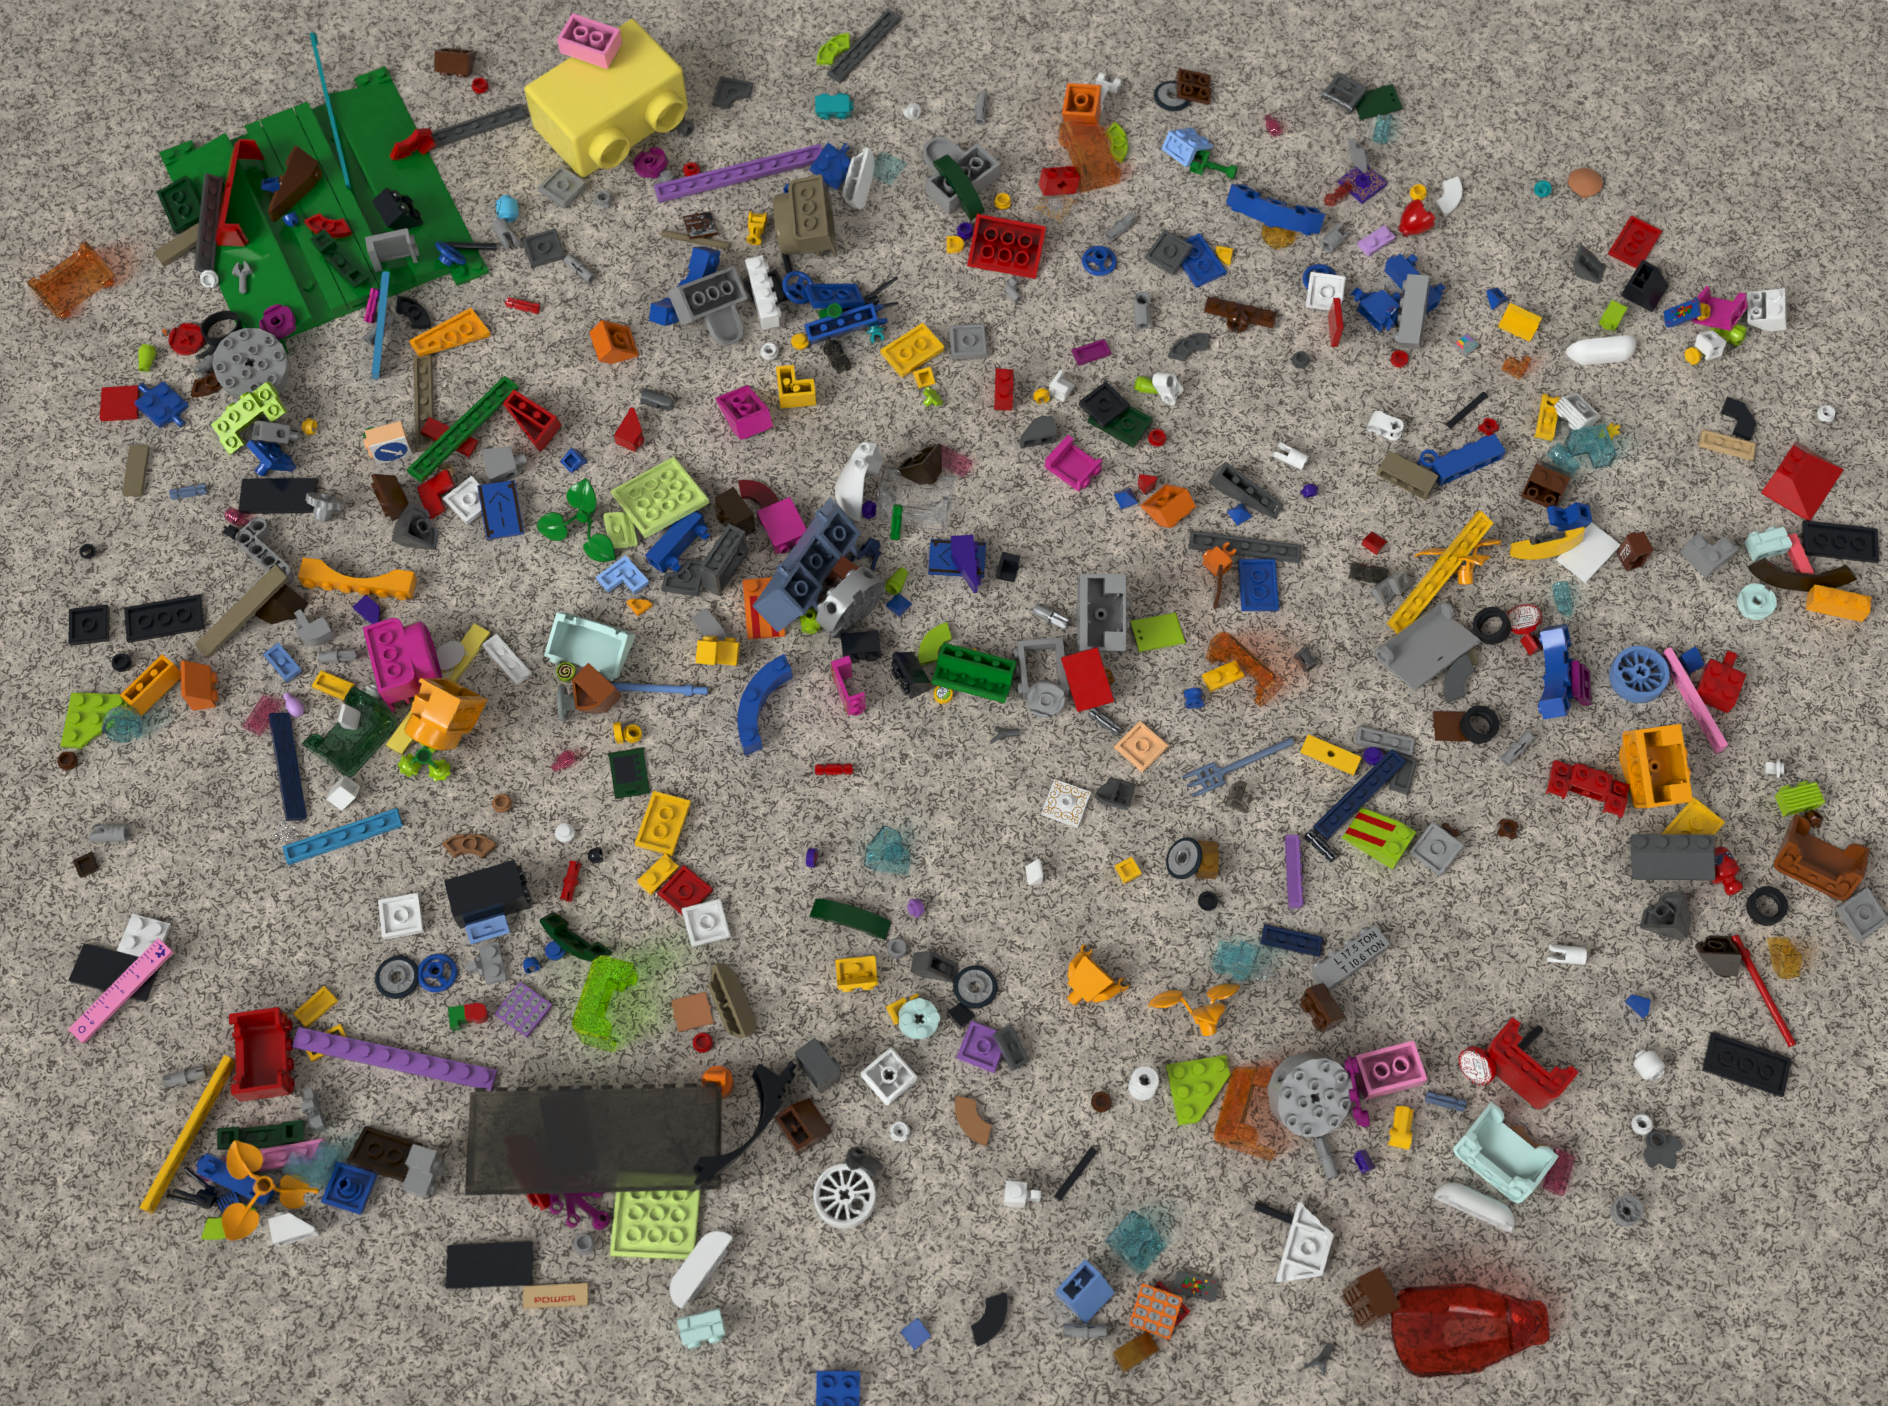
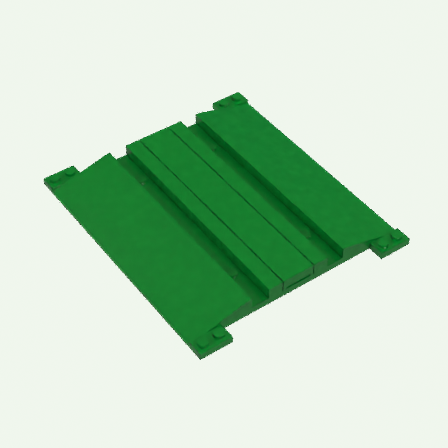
M386 66L355 77L354 81L358 88L328 93L351 188H347L345 185L326 103L311 109L307 101L293 108L260 119V121L252 122L245 125L247 134L229 140L227 133H224L198 149L195 148L193 141L189 140L159 152L172 182L187 175L191 179L200 202L204 175L209 173L223 178L222 205L230 158L235 142L238 143L239 139L256 141L265 160L237 159L225 224L240 225L249 244L245 243V246H221L216 243L214 272L218 275V285L229 310L237 314L243 329H260L259 321L264 316L263 312L272 305L281 304L292 310L296 318V330L287 337L278 340L283 345L287 355L289 352L283 340L367 307L371 288L379 290L381 288L383 271L390 272L387 298L449 273L456 286L489 274V270L478 250L456 249L465 257V265L453 261V264L449 267L438 259L442 253L435 246L437 241H474L429 152L422 155L417 149L411 152L412 155L403 159H391L390 154L395 143L407 139L417 128ZM296 145L318 161L322 170V177L314 188L281 218L273 222L268 213V208L274 193L263 190L261 180L276 176L280 179L281 174L285 175L288 167L285 165L286 160ZM385 188L398 191L404 196H409L413 201V206L421 214L420 217L424 223L421 226L408 229L409 234L414 235L415 243L419 250V256H416L418 263H414L412 256L381 262L383 271L375 272L367 251L365 237L395 231L386 226L372 203ZM295 212L299 222L297 225L293 223V227H289L282 218ZM321 213L323 217L330 220L344 218L352 235L333 239L351 261L369 276V279L356 289L350 286L312 244L310 239L316 234L306 226L305 219ZM245 261L252 268L253 274L247 275V293L241 294L239 292V276L235 277L232 271L237 262L242 265L243 270ZM277 319V323L274 325H278L280 323V320Z

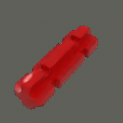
M507 297L505 301L508 308L515 307L517 310L531 311V313L538 314L540 311L539 303L533 302L531 304L530 301L515 300L512 297Z
M851 763L844 765H815L816 775H842V773L851 775L853 773V765Z

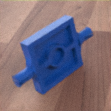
M828 142L809 170L815 175L822 174L826 185L837 190L848 173L851 159L845 154L850 149V146L846 147L847 144L844 143L839 150Z
M164 381L152 389H149L144 383L139 384L138 389L144 395L134 402L135 406L156 426L162 428L167 423L173 421L180 428L186 424L179 416L189 407L188 403Z

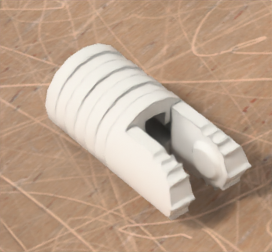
M1280 442L1278 447L1289 453V455L1286 456L1282 453L1274 452L1272 456L1302 471L1309 459V455Z
M1549 945L1551 951L1561 952L1563 956L1548 955V962L1585 965L1587 958L1585 947Z

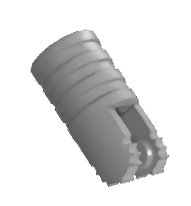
M500 218L493 222L492 228L505 250L509 249L507 241L509 239L515 247L520 245L506 219Z
M1339 222L1320 242L1321 247L1329 253L1350 234L1349 230L1344 231L1342 234L1338 231L1343 226L1342 222Z
M94 824L93 830L95 832H92L90 835L91 841L127 842L129 840L130 827L128 824Z

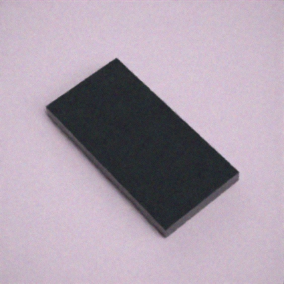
M242 479L238 512L240 514L313 513L314 506L308 504L305 500L307 493H316L317 479Z
M1802 521V546L1806 555L1870 563L1879 562L1877 528Z
M201 594L124 607L126 641L128 643L205 630Z
M84 943L68 981L106 991L139 957ZM160 967L130 998L144 1002L147 1001Z
M1711 1032L1702 1071L1779 1097H1784L1792 1058Z
M533 1242L447 1245L446 1289L532 1286Z

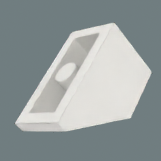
M287 1212L276 1213L273 1218L268 1219L272 1243L277 1247L319 1235V1231Z

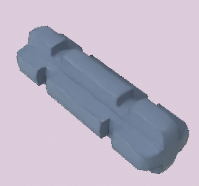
M204 483L197 484L196 487L191 485L180 487L179 490L177 488L169 490L172 500L179 499V497L187 498L197 496V494H207V486Z
M1432 1091L1426 1093V1103H1436L1438 1106L1450 1109L1455 1108V1110L1461 1112L1466 1108V1100L1458 1098L1456 1100L1455 1097L1440 1093L1436 1095V1092Z

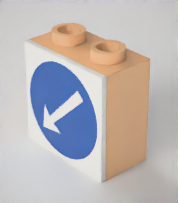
M401 421L365 430L366 438L363 441L366 449H368L370 458H374L376 465L412 455L409 440Z

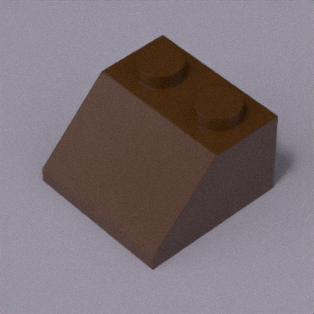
M454 48L435 50L434 72H440L442 76H450L451 73L456 74V77L466 78L467 75L472 74L477 51Z

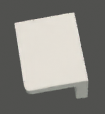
M1060 370L1049 385L1050 395L1064 402L1073 390L1074 384L1063 379V371Z
M344 775L331 788L326 800L340 810H344L356 798L361 786Z

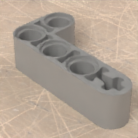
M261 517L254 518L236 534L235 539L243 552L266 572L274 565L279 566L289 577L285 585H290L294 581V574L290 567L263 543L271 533L267 522Z

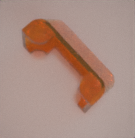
M1061 122L1059 124L1058 141L1060 146L1067 149L1072 164L1080 176V183L1077 187L1079 193L1119 184V177L1122 176L1121 169L1117 167L1105 139L1103 126L1100 127L1097 123Z
M87 241L79 245L80 249L77 250V253L75 251L72 252L69 258L49 272L39 275L40 279L33 277L27 281L28 289L57 319L66 318L70 315L71 309L102 287L108 288L115 282L113 280L115 274Z
M1223 631L1216 634L1210 640L1205 659L1211 664L1217 661L1227 664L1231 659L1236 660L1238 665L1257 681L1258 684L1253 689L1257 694L1254 702L1260 708L1281 690L1284 682L1281 675L1239 638Z

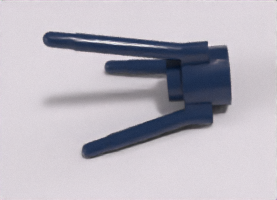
M869 538L859 549L861 553L857 560H860L864 555L869 558L874 556L870 567L873 572L878 557L881 554L879 551L881 544L877 540ZM852 556L849 560L853 562L856 558Z

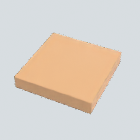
M1139 721L1114 748L1143 773L1169 745L1144 723Z

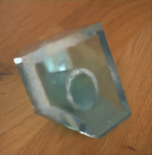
M886 825L882 826L866 847L864 866L876 872L908 875L911 856L908 850H904L900 841L902 840L900 832Z

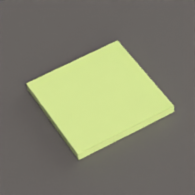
M675 457L662 462L611 490L612 496L644 538L653 535L710 503L707 496Z
M618 1171L610 1256L686 1260L695 1248L697 1240L701 1188L693 1193L689 1190L699 1174Z

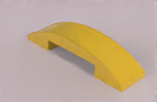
M1581 527L1565 531L1564 538L1531 545L1529 539L1511 543L1510 556L1526 560L1558 556L1573 549L1583 541L1585 528Z

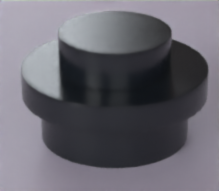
M231 524L228 527L224 525L223 528L225 529L222 533L236 540V534L240 530Z
M119 653L112 659V667L118 672L127 671L132 665V660L127 654Z
M1209 891L1201 893L1198 898L1199 907L1205 911L1214 910L1218 904L1217 896Z

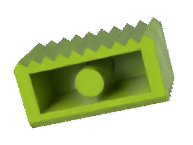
M1808 780L1802 781L1795 787L1790 785L1779 788V792L1775 795L1783 817L1811 809H1818L1825 803L1816 781L1811 783Z

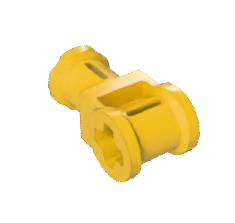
M749 211V235L746 237V242L750 245L761 244V234L765 232L768 213L758 214Z

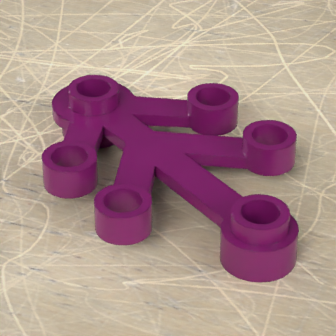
M1348 1055V1060H1344V1064L1353 1087L1349 1089L1350 1101H1356V1106L1352 1107L1354 1119H1356L1357 1126H1362V1128L1370 1127L1368 1110L1362 1111L1359 1098L1360 1090L1356 1081V1073H1359L1357 1057Z
M551 1169L543 1174L542 1184L549 1190L551 1202L549 1210L552 1214L557 1215L563 1209V1203L559 1200L558 1191L565 1196L566 1225L568 1227L575 1228L580 1222V1217L576 1214L575 1205L592 1217V1225L595 1229L604 1230L610 1222L608 1213L596 1210L582 1198L594 1196L595 1198L602 1197L605 1193L603 1184L597 1183L593 1187L569 1188L566 1183L576 1182L579 1185H584L589 1179L587 1171L580 1170L577 1174L561 1175L559 1171ZM579 1175H583L585 1180H581ZM550 1177H554L556 1181H551ZM595 1188H599L601 1193H597ZM553 1205H558L560 1209H554ZM599 1216L604 1217L605 1221H601ZM570 1218H574L576 1223L570 1222Z

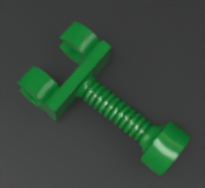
M1196 151L1195 158L1203 162L1202 164L1192 162L1190 172L1202 175L1205 168H1211L1226 173L1227 178L1234 180L1238 166L1231 164L1227 167L1208 161L1210 151Z
M832 303L826 309L818 310L817 314L819 319L826 317L837 318L843 312V309L839 304Z

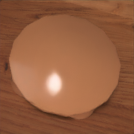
M1589 168L1573 170L1567 181L1570 188L1582 198H1588L1597 194L1603 185L1600 175Z

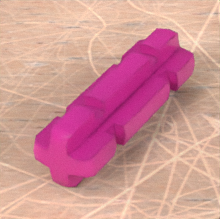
M371 288L370 297L366 308L367 313H365L364 321L367 323L374 322V314L376 313L380 290L376 288Z

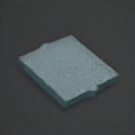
M882 151L874 161L875 168L872 176L877 181L881 180L891 185L906 163L897 159L896 156H891Z

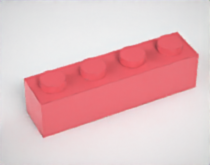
M1796 533L1787 535L1792 542V547L1787 553L1796 573H1809V575H1813L1814 570L1809 563L1799 537H1797Z

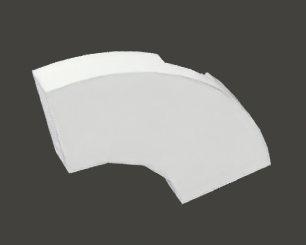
M1458 176L1442 183L1443 196L1435 202L1443 217L1453 212L1460 202L1462 185Z

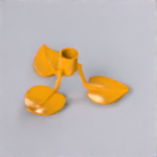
M1481 539L1474 547L1472 556L1457 557V560L1467 561V564L1459 565V568L1454 571V574H1458V584H1473L1474 563L1482 566L1486 560L1490 559V555H1476L1477 548L1482 545H1500L1502 540ZM1428 548L1418 552L1415 558L1423 554H1443L1446 548Z
M1223 983L1211 987L1206 993L1207 997H1212L1211 1004L1194 1010L1181 997L1183 993L1179 990H1168L1158 994L1149 1002L1148 1007L1167 1008L1180 1001L1193 1017L1195 1024H1199L1201 1034L1203 1036H1211L1217 1032L1216 1025L1226 1009L1223 1003H1215V1001L1232 996L1240 988V984Z
M238 1140L233 1141L226 1158L228 1172L237 1180H242L249 1174L251 1178L256 1180L253 1185V1190L256 1194L247 1207L242 1203H234L225 1209L222 1215V1227L226 1239L230 1241L240 1240L250 1235L256 1229L259 1223V1214L254 1210H250V1208L259 1196H264L273 1189L276 1192H281L279 1199L283 1206L289 1209H298L306 1204L303 1200L304 1194L307 1192L317 1194L318 1188L316 1186L309 1188L311 1180L295 1173L287 1174L281 1178V1188L276 1187L268 1176L259 1177L254 1175L253 1172L258 1171L262 1166V1153L253 1145Z

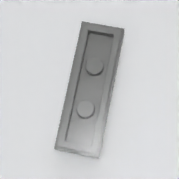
M1358 726L1355 745L1367 748L1377 747L1385 752L1393 749L1398 754L1409 757L1413 756L1415 738Z

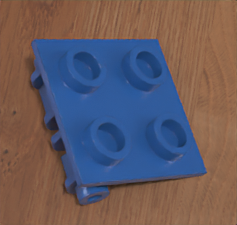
M817 1370L816 1406H860V1371Z

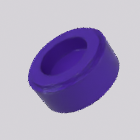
M817 848L808 849L806 854L807 867H816L818 858Z

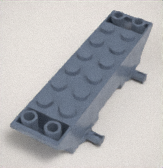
M829 497L823 507L815 512L816 517L785 561L776 567L778 571L753 604L755 610L777 632L781 631L799 616L805 615L810 607H813L818 613L817 607L819 602L817 599L823 589L821 584L837 561H839L842 555L845 557L848 552H851L855 558L861 553L855 547L856 539L861 532L832 497Z

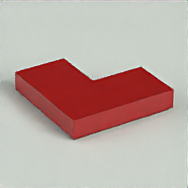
M447 469L417 487L423 507L427 509L430 515L429 519H433L446 511L441 495L455 487L451 473Z

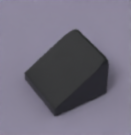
M961 1003L947 1012L949 1019L960 1030L975 1017Z

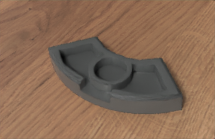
M1194 333L1178 340L1170 349L1168 358L1185 362L1187 357L1193 352L1206 351L1210 334Z
M1467 654L1457 659L1448 669L1443 684L1444 697L1447 703L1465 696V680L1475 671Z

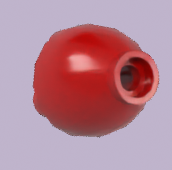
M1418 198L1415 201L1412 200L1405 207L1400 219V225L1397 226L1398 230L1405 237L1425 233L1435 226V216L1423 208L1424 204Z

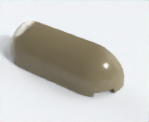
M716 963L711 968V982H708V987L728 1034H732L737 1038L749 1037L756 1030V1020L741 983L731 968L724 964Z

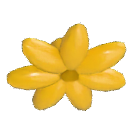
M1611 422L1608 427L1602 426V431H1599L1597 434L1602 435L1601 440L1607 437L1612 440L1615 435L1620 434L1618 429L1621 426H1614V423Z

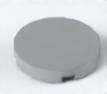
M1044 680L1037 682L1028 691V707L1038 717L1048 718L1051 715L1058 714L1065 704L1064 691L1059 684L1053 681Z

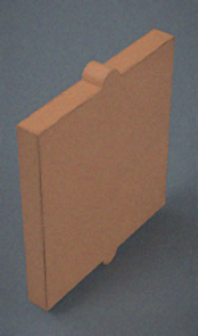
M706 992L671 1000L674 1011L673 1018L676 1020L678 1032L713 1024L710 1012L712 1007L708 1003Z

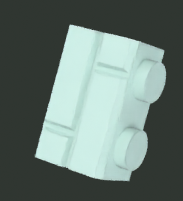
M1775 526L1768 528L1762 533H1759V531L1752 532L1744 542L1753 562L1764 557L1769 558L1787 553L1792 547V542L1787 536L1785 528H1776Z
M720 1308L677 1319L682 1345L684 1347L688 1346V1349L698 1348L701 1346L700 1343L709 1341V1344L721 1342V1337L726 1336Z

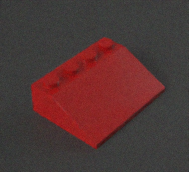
M977 214L967 266L1036 279L1047 228L1046 226Z

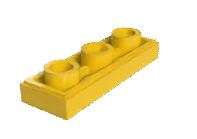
M1309 734L1300 750V753L1353 776L1362 758Z

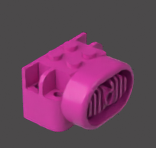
M390 618L363 627L378 692L392 712L396 711L395 702L405 700L408 704L411 703V697L419 694L422 685L419 682L420 678H442L435 646L424 622L420 621L403 626L398 618Z

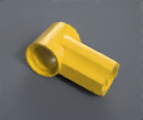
M1406 1106L1395 1107L1393 1124L1389 1131L1391 1135L1390 1141L1387 1142L1388 1146L1409 1150L1412 1141L1411 1125L1414 1110Z

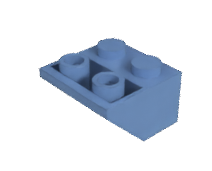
M1085 1259L1057 1288L1055 1295L1083 1322L1088 1323L1115 1292L1104 1277Z

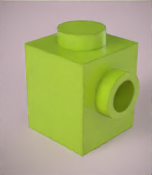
M810 607L805 615L800 616L802 633L815 634L817 631H821L820 625L816 621L817 611L813 607Z

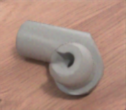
M1011 276L1006 282L1005 292L1016 303L1022 296L1016 291L1019 282L1018 278Z

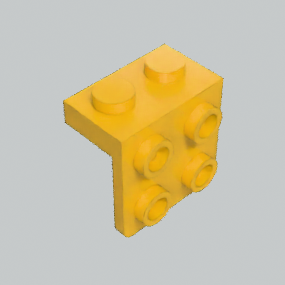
M875 955L835 959L837 988L842 989V992L854 991V988L862 987V990L874 989V986L878 985Z

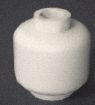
M1641 1050L1635 1055L1636 1059L1633 1065L1643 1079L1655 1081L1665 1073V1063L1655 1051Z

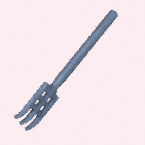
M1288 738L1233 762L1224 768L1216 767L1215 762L1209 763L1182 775V778L1197 775L1198 780L1186 786L1193 787L1201 784L1203 789L1192 793L1191 796L1202 795L1224 785L1225 781L1222 779L1224 774L1294 744V739ZM1212 768L1214 773L1210 774L1208 769ZM1204 771L1206 776L1202 777L1200 773ZM1217 777L1219 782L1215 783L1213 778ZM1209 780L1211 785L1207 787L1205 782Z

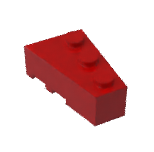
M514 389L503 403L539 453L547 446L562 426L555 415Z

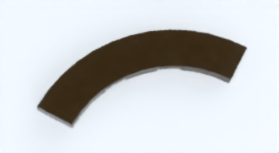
M1765 557L1748 566L1749 571L1761 581L1787 590L1809 592L1814 585L1837 588L1857 580L1856 575L1847 564L1818 575L1785 572Z

